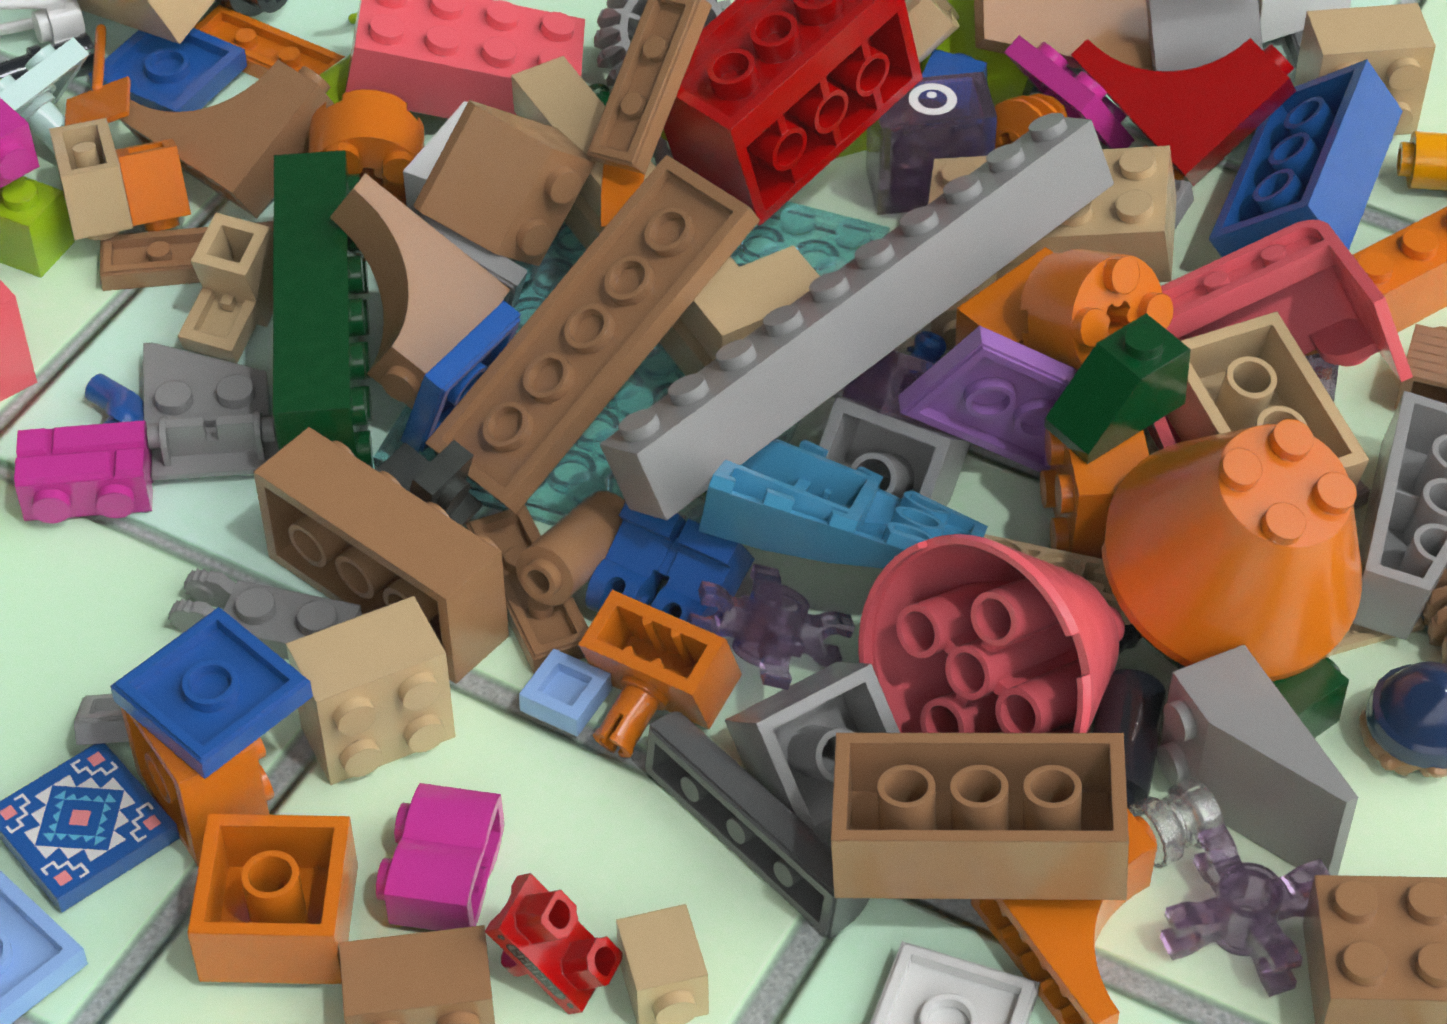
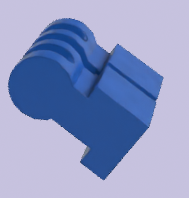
M625 501L619 517L623 520L605 559L599 563L590 578L585 597L586 607L598 613L610 592L614 590L713 633L718 616L724 605L729 607L755 558L743 544L699 532L700 523L689 518L686 522L678 513L668 520H663L631 510ZM662 579L666 581L668 580L666 586L663 587L656 596L657 589Z

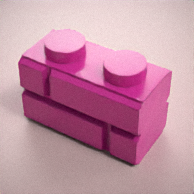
M145 420L54 427L52 429L18 430L14 482L24 521L39 520L44 523H59L73 517L103 515L109 518H123L131 513L152 511L153 480L151 473L153 453L152 449H149Z

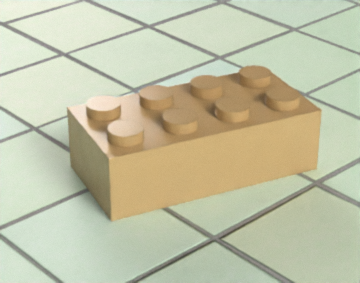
M1170 145L1102 149L1114 184L1007 265L1021 264L1044 247H1047L1053 253H1063L1071 249H1086L1137 257L1152 269L1159 282L1172 281L1177 195ZM987 156L934 159L928 204L944 193L943 188L947 183L958 177L969 175L986 163Z

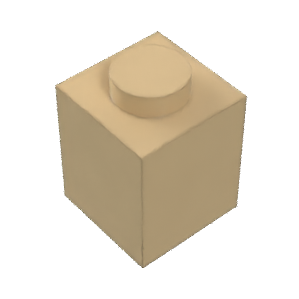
M682 904L616 919L617 947L623 952L620 967L636 1023L686 1024L695 1017L708 1015V972L687 905Z

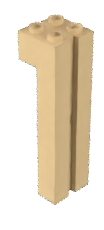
M561 56L511 75L514 112L518 116L558 128L587 154L605 105L567 59ZM651 161L644 180L656 167ZM598 162L595 163L564 220L586 250L605 228L601 227L603 164ZM794 245L740 267L730 256L659 343L685 376L696 374L716 359V353L720 348L735 340L744 339L762 326L763 319L768 313L779 307L791 305L810 291V284L820 275Z

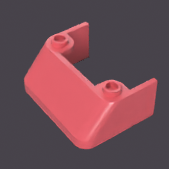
M1305 220L1294 223L1161 286L1162 293L1168 295L1173 304V318L1166 330L1180 341L1278 312L1304 355L1316 350L1325 362L1350 367L1363 363L1371 355L1379 352L1401 382L1413 377L1386 298L1331 226L1324 221ZM1167 416L1147 427L1159 450L1182 442Z

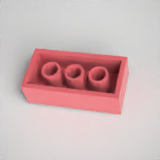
M360 0L345 93L361 89L387 92L406 102L407 111L447 119L452 116L464 101L468 102L469 100L517 115L514 112L511 75L564 56L581 76L585 19L568 16L561 12H548L514 5L501 0Z

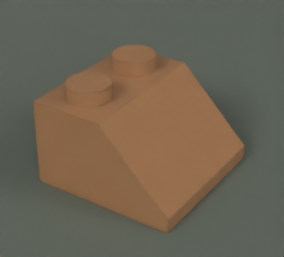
M469 100L413 206L420 213L496 255L540 266L596 162L558 128Z

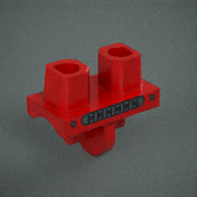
M532 873L518 875L511 885V895L506 905L490 921L485 933L503 949L501 964L512 976L521 977L528 974L568 1015L582 1013L595 988L603 987L610 983L623 959V952L607 936L595 938L578 921L577 905L561 889L549 892Z

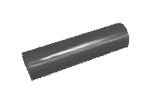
M681 712L668 713L650 723L645 772L815 928L831 939L861 914L870 898L834 897L832 849L827 842Z

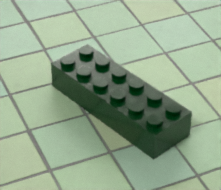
M345 150L274 155L273 419L278 449L280 451L310 427L330 441L343 443L352 451L356 458L373 468L371 431H361V425H367L372 422L370 387L360 386V380L371 378L367 374L371 368L369 343L359 342V336L370 335L367 299L358 298V294L369 293L367 261L362 256H357V253L362 252L344 230L330 219L334 211L359 182L360 174L348 173Z

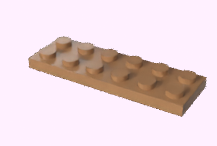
M665 155L426 441V444L439 454L453 440L458 442L474 455L467 477L514 514H517L760 219L749 206L670 156Z

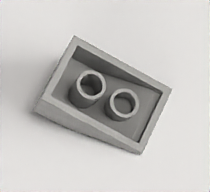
M1241 645L1172 672L1168 700L1163 709L1164 722L1161 740L1156 754L1159 768L1166 780L1171 784L1177 783L1192 806L1314 878L1315 875H1338L1359 797L1247 647Z

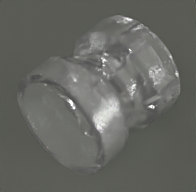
M1189 777L1172 785L1168 789L1167 796L1161 800L1149 796L1128 808L1134 817H1142L1149 824L1157 841V852L1154 861L1155 868L1162 869L1180 860L1183 857L1185 848L1192 846L1203 849L1219 841L1224 835V819L1220 807L1210 790L1197 778Z

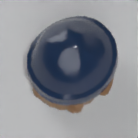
M1426 661L1403 665L1386 673L1372 689L1368 703L1359 716V724L1364 745L1369 748L1371 755L1376 760H1379L1385 770H1394L1402 776H1407L1416 770L1428 778L1447 776V664Z

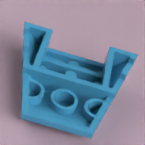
M777 438L741 465L726 459L713 474L708 486L699 532L760 550L826 563L883 569L895 556L919 542L951 534L974 535L984 538L988 526L913 490L904 492L902 499L879 488L883 476L862 466L855 470L827 459L826 456L829 450L806 439L802 440L799 447Z

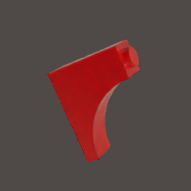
M1088 38L1071 54L1079 66L1107 92V96L1155 146L1170 145L1172 164L1193 186L1296 92L1291 79L1287 76L1294 70L1290 62L1272 44L1262 50L1251 38L1231 53L1216 61L1196 68L1179 71H1153L1122 63L1097 48Z

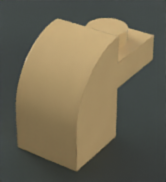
M215 213L191 259L202 289L177 337L183 349L237 364L256 325L267 327L273 314V233L269 226Z

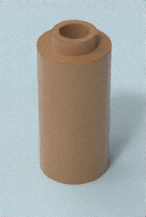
M609 491L594 492L528 546L519 555L516 563L518 580L527 594L542 604L556 606L566 602L590 580L599 563L605 559L623 521L619 514L625 500Z

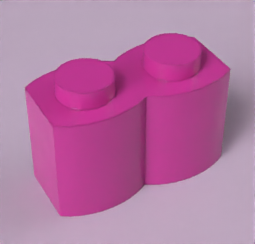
M420 783L415 790L411 803H401L397 812L394 838L398 845L392 859L383 858L376 880V897L378 900L385 901L389 924L435 931L477 925L485 899L488 879L494 869L504 832L505 821L501 794Z

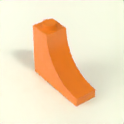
M1128 808L1127 900L971 899L972 907L1023 976L1040 982L1038 996L1059 1024H1118L1120 1012L1111 1000L1102 982L1096 961L1095 942L1110 917L1135 894L1150 886L1157 852V841L1151 827L1142 817H1134Z

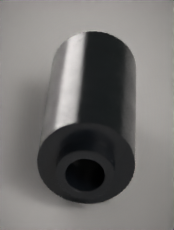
M1134 669L1115 670L1093 718L1090 733H1124L1127 808L1133 816H1136L1147 808L1163 719V709L1166 701V689L1156 677L1146 672Z

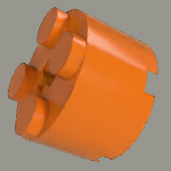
M370 89L353 90L343 93L342 101L326 108V102L320 106L311 118L308 153L345 150L349 174H360L361 179L366 173L407 206L403 170L424 148V125L419 116L416 119L407 111V103L399 97L387 92Z
M1071 249L1063 253L1055 252L1046 256L1034 268L1021 296L1020 311L1028 312L1029 332L1021 331L1024 346L1076 369L1081 367L1097 342L1147 313L1165 329L1170 325L1173 318L1172 301L1168 295L1162 293L1155 273L1141 259L1125 254L1086 249Z

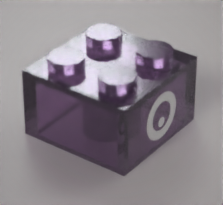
M984 72L922 77L923 79L867 129L866 173L877 215L905 213L927 206L934 159L987 156L995 149L997 114Z

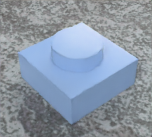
M553 649L519 693L520 711L578 737L612 691L611 673Z

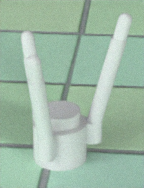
M0 0V10L40 9L32 11L31 18L0 23V36L34 29L40 43L50 42L51 45L73 37H78L86 32L83 15L77 0Z

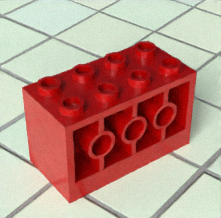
M735 0L703 28L663 128L673 159L749 206L760 219L757 225L761 226L923 79L905 0Z

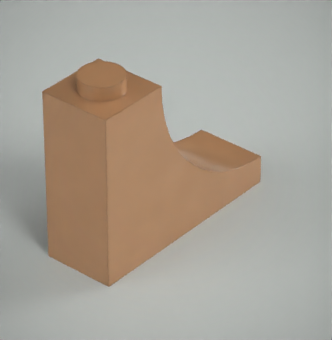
M277 60L258 81L236 96L219 104L194 111L168 112L145 107L130 99L129 116L119 120L142 144L173 138L177 145L183 171L257 219L274 198V155L308 153L309 126L313 114L325 102L326 108L334 103L326 95L330 89L329 84L317 73L306 66H303L297 72Z
M365 173L334 211L330 219L344 230L362 252L373 272L381 295L384 319L383 336L379 352L367 374L382 385L388 395L403 402L412 409L424 375L498 307L510 289Z

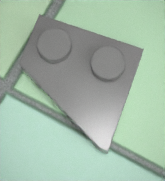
M153 342L143 343L144 420L146 425L159 423V418L165 416L168 419L204 417L206 427H216V416L253 414L254 411H262L263 417L270 416V395L266 371Z

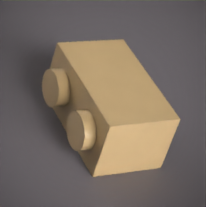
M107 118L50 128V136L74 240L83 238L106 240L116 236L120 231L133 229L121 168Z

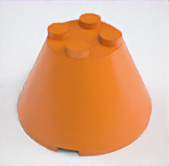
M1285 419L1277 424L1259 425L1167 446L1143 459L1127 474L1117 488L1107 508L1105 542L1101 548L1104 569L1112 593L1126 617L1139 633L1166 656L1185 667L1245 645L1271 681L1286 679L1300 674L1315 666L1329 655L1350 629L1358 611L1362 593V565L1353 505L1357 497L1356 486L1348 477L1345 468L1332 450L1314 437L1307 425L1295 419Z

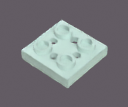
M74 37L57 50L51 44L42 48L25 65L28 72L17 80L11 75H7L0 80V98L28 122L29 128L53 154L54 149L49 129L65 126V116L56 108L55 104L60 100L89 55Z

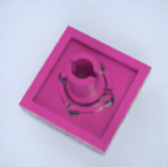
M1019 35L1004 53L1041 94L1053 96L1064 105L1067 117L1092 120L1099 141L1109 149L1128 148L1135 141L1121 124L1127 117L1126 114L1105 97L1107 92L1085 72L1081 71L1078 75L1067 67L1069 63L1046 42L1043 41L1036 48Z

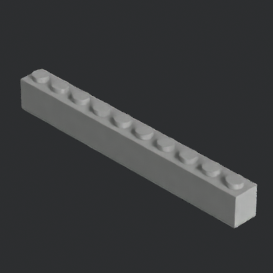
M1051 113L1035 119L1030 123L1027 133L1012 144L1003 145L991 151L986 157L987 162L969 175L958 177L947 183L943 188L944 193L927 206L916 208L903 215L899 220L900 225L883 238L870 241L859 247L854 254L855 258L839 270L824 274L815 279L809 286L810 291L791 305L779 307L768 313L763 319V325L747 337L730 342L720 348L716 353V359L699 372L676 380L668 388V394L651 407L636 411L625 417L619 424V430L599 445L629 509L663 520L671 518L708 490L713 474L725 459L738 465L743 464L1111 187L1114 182L1092 120L1064 117L1061 113Z

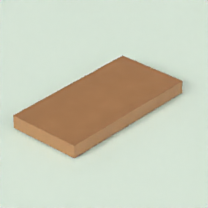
M974 0L975 45L978 49L1005 54L1006 49L1020 35L1036 48L1043 41L1046 42L1069 63L1067 67L1083 70L1071 54L1088 38L1097 48L1122 63L1137 68L1153 70L1146 0Z

